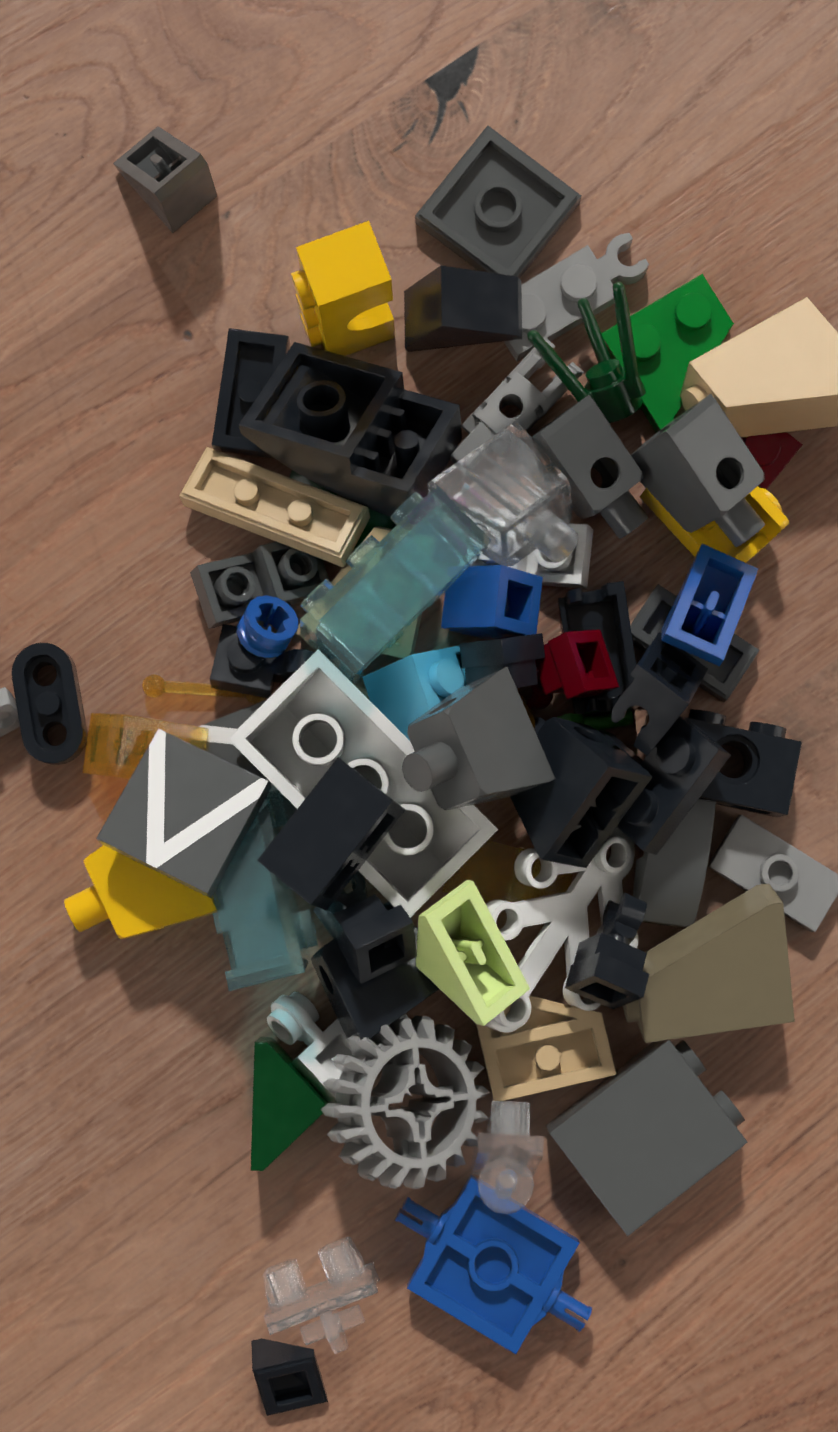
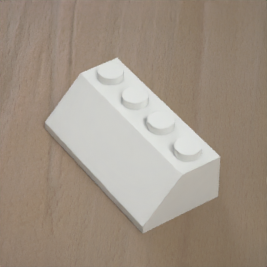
M319 649L228 738L297 809L338 757L406 809L358 871L394 907L401 904L410 918L498 830L474 805L444 810L437 805L431 789L419 792L409 786L403 775L402 764L407 755L415 752L411 742Z

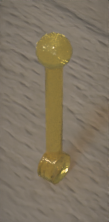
M150 674L142 683L143 692L152 698L159 697L163 693L246 698L252 705L268 699L214 689L208 683L165 681L163 677L157 674Z

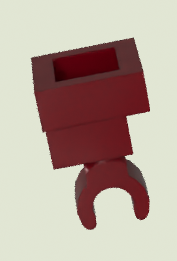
M601 630L565 632L548 640V643L544 645L545 658L535 660L538 684L531 685V697L526 702L531 710H539L547 707L556 693H565L568 700L601 696L619 688Z

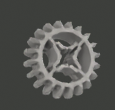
M402 1015L390 1025L385 1024L381 1026V1031L370 1039L366 1037L361 1039L355 1034L347 1038L352 1056L337 1054L336 1057L331 1058L335 1066L342 1073L339 1079L331 1078L323 1082L327 1090L336 1092L335 1103H328L320 1110L325 1116L338 1118V1123L332 1127L327 1136L330 1137L332 1142L345 1143L339 1157L345 1163L358 1164L357 1173L362 1178L372 1181L378 1178L382 1186L394 1189L398 1186L400 1187L402 1183L405 1187L418 1189L424 1187L426 1178L435 1182L446 1179V1164L453 1167L466 1164L460 1148L462 1145L474 1147L480 1144L471 1128L473 1122L482 1123L489 1119L484 1112L476 1110L477 1099H482L490 1092L484 1086L474 1085V1079L485 1067L477 1061H466L472 1045L468 1044L465 1040H453L455 1029L444 1024L434 1026V1020L427 1016H414V1018L410 1019L407 1015ZM419 1054L428 1061L434 1070L439 1084L438 1087L433 1086L428 1080L425 1064L419 1063ZM382 1069L381 1079L378 1085L372 1090L375 1079ZM411 1094L423 1096L422 1098L409 1100L408 1107L401 1106V1108L388 1106L389 1104L403 1102L404 1095L412 1096ZM371 1116H380L385 1122L387 1137L393 1138L394 1152L379 1138ZM437 1116V1118H436V1120H435V1122H434V1125H433V1127L431 1128L432 1123H433V1121H434V1118Z

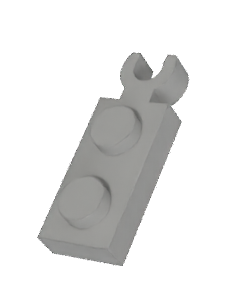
M630 233L620 234L613 238L607 246L605 255L599 259L595 257L587 245L521 285L522 339L504 341L516 362L524 358L534 348L527 337L529 331L536 330L542 337L545 336L551 342L583 323L577 305L579 299L586 298L589 301L595 316L615 304L612 289L614 283L622 282L624 285H630L644 277L649 266L646 259L639 261L633 266H625L620 263L617 257L619 253L630 248L633 240Z

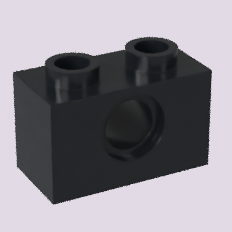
M690 709L687 719L692 721L720 746L730 745L737 748L744 759L743 771L737 778L726 777L719 771L699 799L716 801V805L772 817L788 815L802 742L785 738L787 729L781 726L762 722H750L749 729L744 730L725 726V715L711 711Z

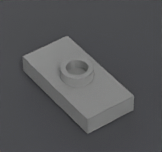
M742 814L736 817L707 865L709 869L745 891L756 885L769 883L783 901L784 915L810 932H816L838 895L837 873Z

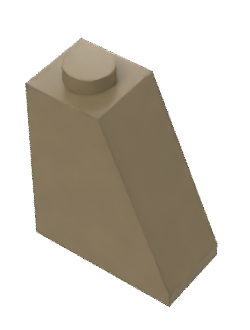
M769 883L756 885L648 950L643 971L649 973L644 998L623 1006L627 1023L637 1022L645 1043L795 1022L783 901Z

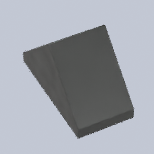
M158 126L113 163L120 174L172 233L217 197L208 163L203 156Z

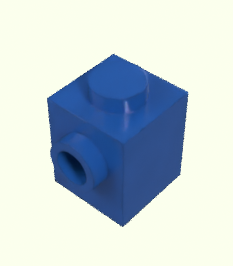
M504 565L448 568L441 628L481 639L537 634L543 577Z

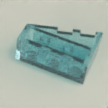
M438 486L425 498L418 492L412 494L393 513L390 519L396 526L380 542L373 535L368 537L347 558L346 563L352 569L335 586L328 579L324 580L300 605L307 612L300 619V637L315 652L319 649L354 685L364 676L363 671L387 647L391 648L404 635L403 632L486 551L491 542V539Z
M279 790L268 793L213 894L217 912L213 913L216 932L218 934L223 933L232 969L225 972L229 991L305 973L311 957L309 948L318 946L316 929L310 909L299 912L295 892L257 861L279 833V827H283L288 821L283 797Z

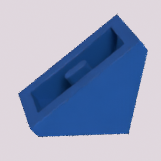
M702 544L661 629V641L720 667L731 643L758 568Z

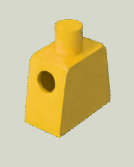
M104 845L83 860L94 885L64 899L67 913L78 932L85 931L110 919L120 939L138 936L223 910L216 892H214L212 898H209Z

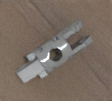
M544 336V337H543L544 340H545V341L553 348V350H554L555 345H554L553 343H551V342ZM535 347L461 425V428L469 435L451 454V461L467 476H470L490 455L498 462H501L532 426L568 390L557 375H555L552 382L542 393L528 381L533 373L546 363ZM573 362L567 366L577 379L584 373ZM506 405H515L522 412L517 417L508 418L500 411Z

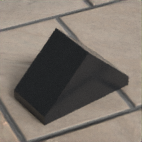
M439 266L404 291L405 349L408 352L522 339L521 279L510 275Z

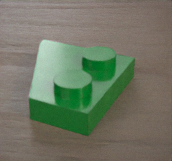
M703 274L630 316L638 371L646 390V394L641 396L642 405L640 408L656 433L673 421L683 405L680 393L689 362L721 345L734 324ZM616 324L604 331L602 336L610 358L619 360L621 367H624L618 326Z

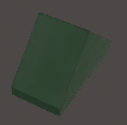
M260 1037L255 1041L251 1171H264L323 1114L320 1109L328 1104L322 1095L292 1064L294 1060L273 1037Z

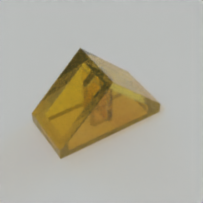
M91 713L82 773L130 780L158 728L205 751L209 729L126 714Z

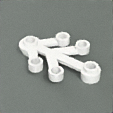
M617 826L587 868L541 860L534 848L522 851L516 858L514 865L516 878L520 883L542 889L550 886L559 874L579 873L566 892L512 903L496 899L486 904L495 923L499 913L503 910L506 911V924L499 930L505 941L514 939L524 927L545 924L518 964L530 990L511 1004L510 1011L506 1016L503 1010L485 1026L500 1032L509 1033L517 1030L527 1022L531 1014L529 995L563 943L568 978L579 943L590 938L587 907L596 893H598L601 926L597 934L603 933L605 907L609 900L620 904L623 895L622 879L630 871L635 857L634 842ZM611 846V854L607 862L606 852L608 848ZM539 858L541 870L536 878H533L531 867L533 862ZM636 933L634 940L629 944L635 948L638 946V933ZM566 978L563 985V996L569 1005L585 1011L595 1010L601 1005L586 997L581 1000L579 994L565 989Z

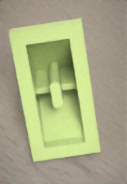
M466 880L419 915L416 967L477 1025L485 1026L530 990L474 881Z

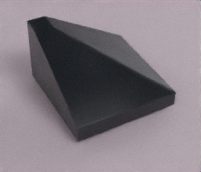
M262 1338L251 1341L252 1371L267 1416L328 1402L327 1392L314 1349Z

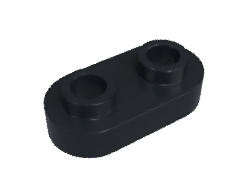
M50 643L29 645L17 655L12 666V682L22 741L28 753L35 759L51 765L66 764L80 755L87 741V727L76 665L71 656L56 645ZM53 665L57 672L55 681L49 686H41L37 678L38 672L44 666ZM56 724H63L67 731L66 739L62 744L52 746L48 741V731Z

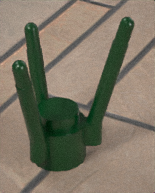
M622 282L614 283L612 289L624 367H621L619 360L610 358L599 325L586 298L579 299L577 305L598 364L586 372L585 376L588 382L584 387L538 331L531 330L527 335L528 340L576 398V401L579 402L590 395L609 423L617 422L635 413L642 405L641 396L646 394L638 371L629 305L625 286Z

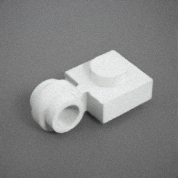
M293 992L290 996L281 995L271 1004L272 1013L267 1017V1023L273 1033L286 1044L292 1045L297 1040L304 1041L308 1047L292 1064L328 1103H335L336 1092L327 1090L323 1085V1082L327 1079H339L342 1073L335 1066L331 1058L336 1057L337 1054L352 1056L347 1037L337 1018L322 1032L315 1024L319 1019L318 1011L309 999L298 992Z

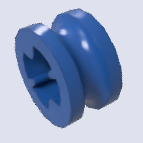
M268 595L258 596L250 601L237 625V636L246 650L254 655L264 658L278 657L285 652L296 633L298 618L292 607L285 601ZM258 621H264V627H267L268 624L273 625L277 632H271V626H268L267 630L263 629L258 624Z

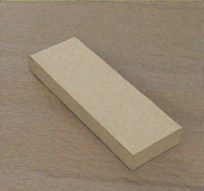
M206 447L179 495L185 507L343 568L370 519L369 510L366 506Z

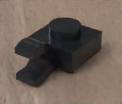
M223 624L210 676L211 688L269 698L272 695L274 682L283 684L315 652L293 649L282 653L278 657H259L247 651L240 643L237 636V626Z

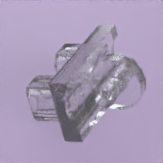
M492 1101L490 1115L487 1116L489 1119L486 1120V1133H479L472 1154L471 1174L480 1175L478 1180L479 1196L487 1207L494 1212L502 1214L516 1213L525 1207L532 1196L534 1188L533 1177L543 1158L544 1136H530V1103Z
M350 1236L327 1244L319 1249L318 1255L328 1280L306 1287L296 1258L281 1262L265 1270L263 1278L268 1306L263 1317L270 1335L320 1316V1320L300 1327L305 1345L327 1338L335 1354L348 1349L345 1330L365 1323V1319L359 1304L340 1312L337 1309L378 1293L376 1283L380 1280L374 1263L371 1262L365 1265L362 1255Z

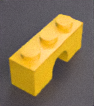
M369 221L296 247L300 270L290 274L296 290V300L301 311L299 315L311 347L322 344L325 351L347 356L395 338L394 318L388 302L393 300L392 279Z

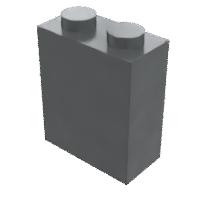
M670 1040L652 1042L617 1069L616 1075L604 1079L546 1125L549 1134L627 1237L748 1143L737 1129V1126L745 1121L744 1117L722 1090L714 1096L711 1095L698 1078L699 1075L706 1071V1068L684 1040L675 1046Z

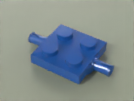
M471 1174L455 1202L444 1210L440 1216L414 1202L410 1197H407L395 1221L402 1223L426 1238L424 1255L408 1281L407 1289L514 1354H517L532 1326L544 1318L548 1312L574 1327L578 1332L584 1328V1319L588 1321L592 1307L586 1306L561 1290L564 1270L580 1244L578 1238Z

